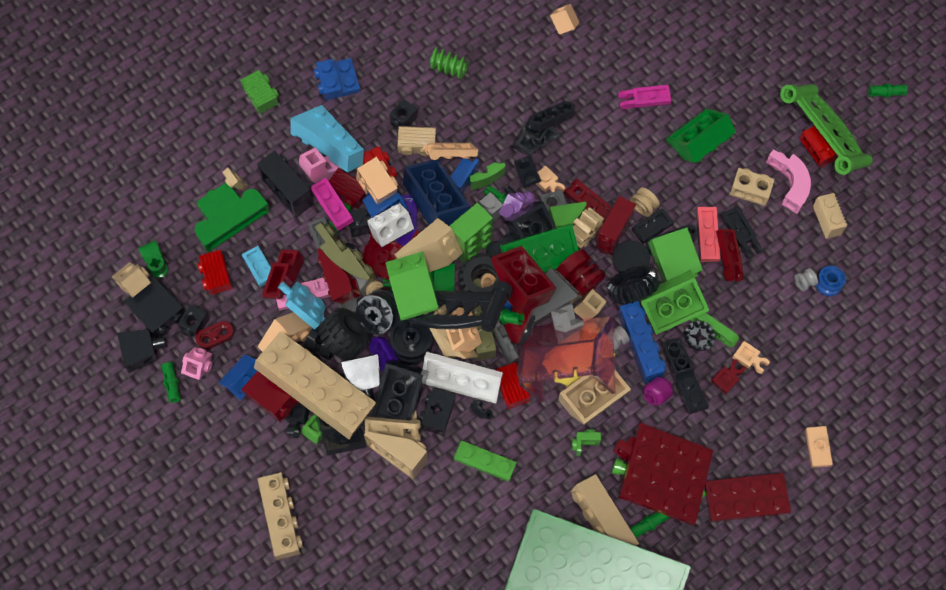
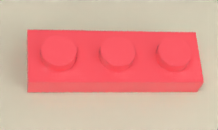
M698 207L697 221L700 262H719L720 247L716 233L718 230L717 207Z

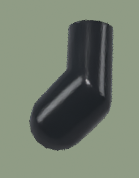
M477 398L474 399L473 403H471V410L480 419H491L493 412L482 408L484 405L483 401Z

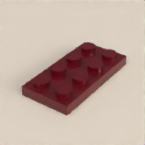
M784 473L706 481L705 492L710 522L791 513Z

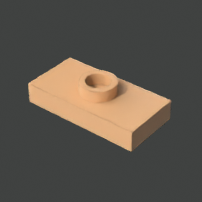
M826 426L806 428L811 468L832 466Z

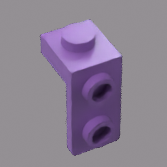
M528 191L510 193L507 195L499 214L508 218L525 206L539 200L535 199V195Z

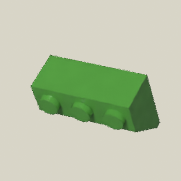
M691 270L660 284L656 292H653L651 296H647L646 299L640 300L656 335L710 311Z

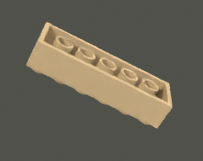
M282 331L276 335L255 361L254 368L348 439L352 437L376 404L375 401Z

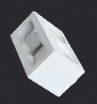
M400 203L367 221L373 238L381 247L414 229L409 212Z

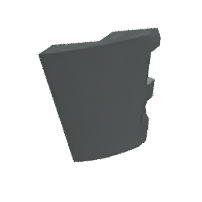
M498 320L492 333L508 365L514 362L517 364L523 362L516 344L510 340L504 325Z

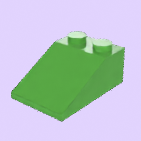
M423 251L386 262L389 280L401 321L439 309L430 267Z

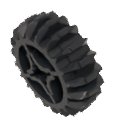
M640 265L631 269L627 268V270L621 271L620 274H616L614 278L610 279L607 287L608 293L614 303H624L627 305L628 303L633 304L636 301L640 302V300L646 299L647 296H651L653 292L657 291L659 287L658 274L653 267Z

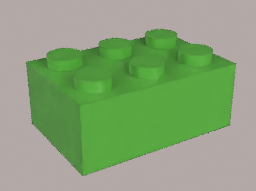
M478 203L449 226L452 228L462 250V254L458 258L463 263L466 260L471 261L470 257L472 256L476 258L482 249L485 250L492 243L493 217Z

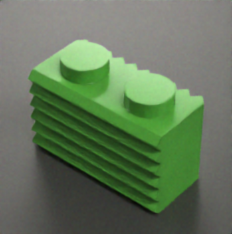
M257 70L240 79L242 88L259 114L278 105L277 98L279 94L274 87L271 88L269 86L270 81L265 73L262 75L260 70Z

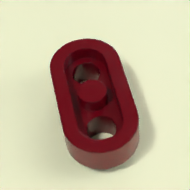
M227 321L218 322L199 331L196 335V343L200 348L209 350L232 339L234 329ZM222 331H228L226 335H221ZM206 338L210 339L208 343H203Z

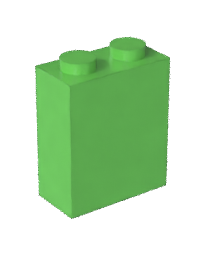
M688 228L654 238L648 242L663 283L690 270L695 278L699 277L698 273L703 271Z

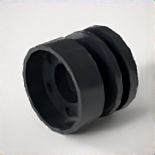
M386 286L377 288L358 302L355 315L358 324L363 330L370 334L378 335L385 333L395 325L398 308L392 288Z

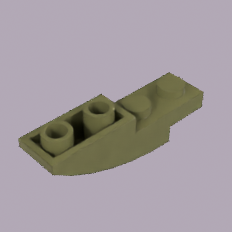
M320 222L315 226L325 241L320 248L336 265L356 277L372 282L376 280L373 276V269L362 261V254L357 249L347 248L341 239L338 240L334 235L336 231L330 224L326 225Z

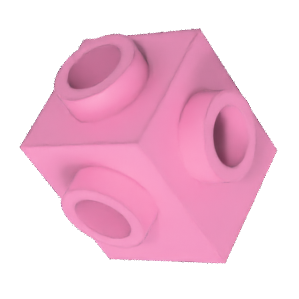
M194 347L189 353L184 355L181 373L199 380L206 372L209 373L212 368V353L206 352L202 348Z

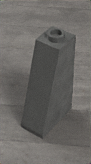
M550 268L546 273V276L555 285L556 290L549 303L535 308L532 316H536L533 327L552 316L551 311L567 304H573L583 297L556 269Z

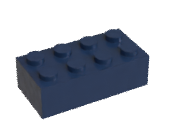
M439 159L404 167L403 185L429 225L438 218L450 226L470 209V205Z

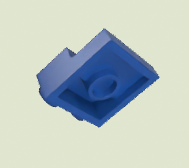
M351 58L336 62L333 59L316 63V68L313 70L315 78L320 79L318 89L320 95L324 94L325 101L360 92Z

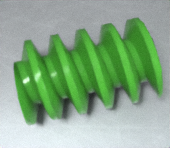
M436 46L432 53L430 64L433 70L438 67L439 72L444 70V73L447 75L451 72L452 77L458 74V79L461 80L468 71L470 59L467 63L465 62V56L458 60V54L452 58L451 51L445 55V49H442L439 53L438 46Z

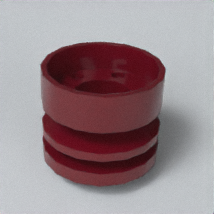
M584 249L574 252L556 269L583 297L590 290H594L606 275L602 270H599L597 264L590 266L592 258Z

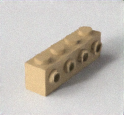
M282 473L258 478L276 560L301 554L299 549L303 547L301 536H297L295 531L296 528H299L296 516L292 517L291 509H294L292 497H288L286 491L290 489L288 479L284 478Z
M596 474L576 484L571 490L572 498L579 504L584 518L590 522L593 531L634 546L639 544Z

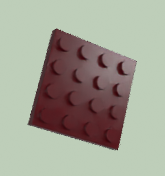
M639 423L618 498L684 523L695 525L713 450Z

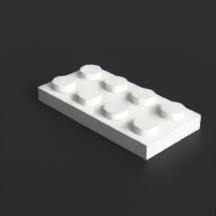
M426 352L423 370L429 371L426 385L496 404L503 372Z

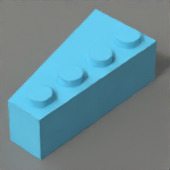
M323 105L291 118L290 134L294 137H300L307 146L310 144L314 148L316 147L321 155L328 156L331 162L344 171L349 172L363 165L364 149Z

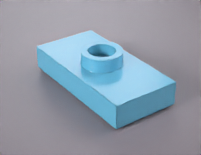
M256 246L241 255L259 287H262L266 284L271 266L259 246Z

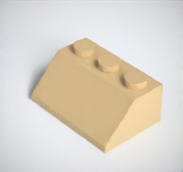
M606 359L563 390L559 395V401L572 417L585 425L631 391V389Z

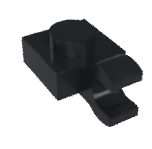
M296 403L288 417L285 418V421L289 423L286 433L291 434V438H299L300 424H306L310 411L301 403Z

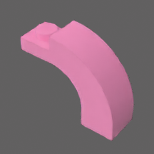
M316 147L300 155L299 158L300 167L314 183L324 178H327L329 181L338 168L343 170L331 162L328 156L323 157Z
M773 149L766 163L783 173L790 183V191L785 196L782 205L798 214L810 192L811 180L809 172L796 155L793 154L788 159L783 153Z

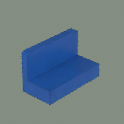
M463 158L451 175L452 180L462 194L470 184V176L479 170L480 160L477 158L474 162Z
M246 354L243 355L220 380L219 384L227 388L237 399L241 400L245 396L241 389L257 372L254 368L256 360Z

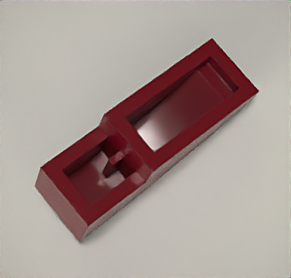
M281 249L277 263H272L262 293L263 298L281 299L285 295L278 288L281 282H284L289 287L292 286L304 260V257L298 250Z

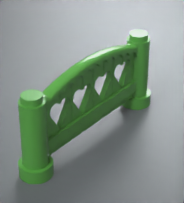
M789 84L781 89V99L785 103L797 102L839 156L835 161V169L839 174H850L854 170L866 168L872 164L873 158L861 151L858 143L843 121L818 95L819 89L816 85L796 86ZM811 101H813L818 108H815L811 104ZM822 115H824L830 123L824 121ZM833 129H835L838 135H840L841 137L835 135ZM844 143L848 145L851 151L847 150L844 147Z

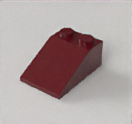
M522 246L491 258L499 280L508 283L513 288V293L508 301L519 315L549 303L556 287Z

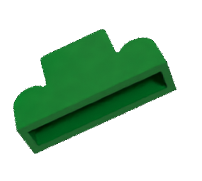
M224 183L218 188L210 190L206 196L197 201L198 208L206 220L196 224L195 233L201 245L209 253L269 213L268 203L255 189L246 190L242 198H239L235 191L227 183Z

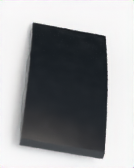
M345 373L339 374L348 381ZM315 414L327 456L366 448L361 425L352 437L348 439Z

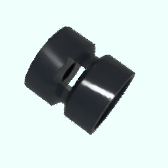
M318 327L316 329L312 328L306 338L304 349L313 353L319 352V356L330 360L334 354L321 342Z

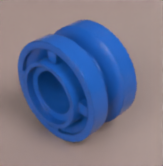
M826 266L817 277L818 284L816 288L825 296H835L843 288L846 276L840 268Z

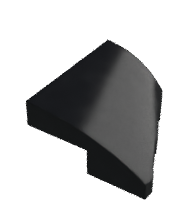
M529 116L510 147L523 154L530 155L559 138L562 134L552 127L542 131L532 130L529 127Z

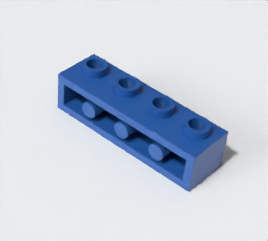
M638 301L633 304L629 303L620 306L618 316L623 329L629 336V346L643 383H648L655 377H663L666 365L664 360L659 357L658 343L653 341L651 336L653 334L651 325L646 323L644 307H640Z

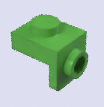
M595 430L577 432L576 437L572 438V450H576V456L581 454V445H600L601 432H596Z

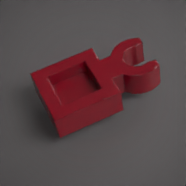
M737 359L731 363L730 370L725 366L711 381L724 394H727L740 380L736 375L743 374L746 369L745 366L740 370L735 368L738 362Z

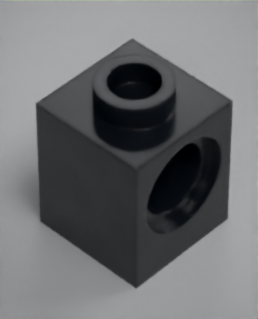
M403 98L389 113L390 124L397 130L399 126H410L418 118V109ZM401 115L406 116L405 118H399Z
M532 155L514 161L524 188L541 182Z
M189 305L178 325L182 330L181 333L191 338L192 336L196 337L197 333L205 328L210 319L206 312ZM191 321H197V323L194 326H189V323Z

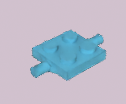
M298 281L292 288L284 282L280 283L278 288L287 297L285 305L309 326L316 329L325 319L324 311L326 305L324 302L314 296L306 286L301 285Z

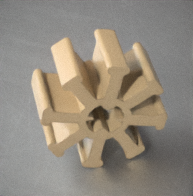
M590 207L582 212L580 219L576 218L573 222L575 224L573 229L577 246L581 249L589 244L591 238H595L598 234L596 231L602 227L605 220Z

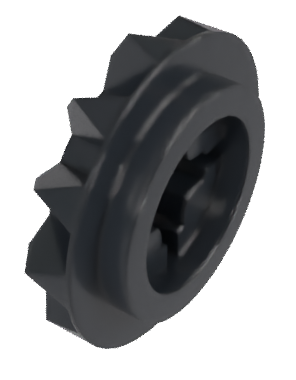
M705 321L690 323L684 332L685 342H687L689 348L696 351H706L715 341L714 329ZM700 331L705 339L702 338L698 343L697 337L694 334L696 335Z

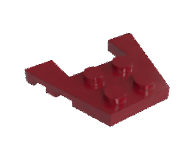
M416 230L411 240L421 232ZM370 231L369 235L371 237L369 243L365 245L362 261L373 269L376 276L390 281L386 262L395 260L394 254L404 246L392 241L381 247Z

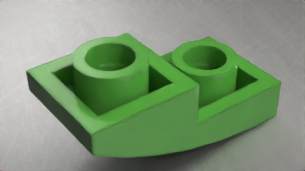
M492 163L487 166L486 173L478 172L471 175V190L485 187L505 175V163Z

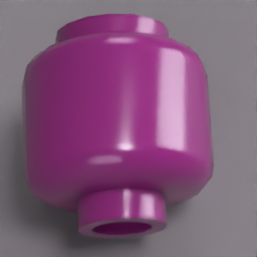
M655 377L644 387V398L651 405L660 406L673 395L671 382L662 377Z

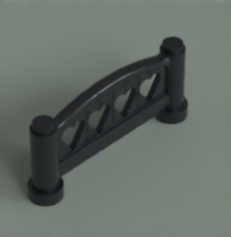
M498 281L494 284L492 292L435 291L439 308L444 304L446 305V314L433 315L437 311L435 310L425 315L422 314L401 321L398 312L395 317V324L400 328H405L409 323H413L427 328L444 330L481 326L484 331L491 332L497 325L506 301L511 298L513 288L506 282ZM463 305L464 313L461 316L456 314L451 316L453 311ZM480 305L481 315L468 316L470 312Z

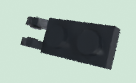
M738 206L721 214V218L727 228L735 230L738 246L741 247L742 253L747 259L752 257L747 243L751 242L757 254L762 253V248L756 234Z

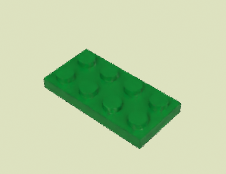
M566 224L500 245L502 253L522 246L543 272H548L550 268L557 269L565 259L578 251L572 224Z

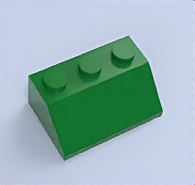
M706 108L667 137L666 140L684 160L697 163L709 152L716 150L717 146L729 140L736 131L728 114Z

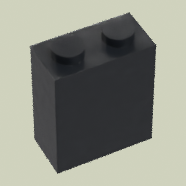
M153 276L149 279L151 282L134 297L129 295L123 301L151 334L158 338L165 335L172 325L179 323L185 311Z

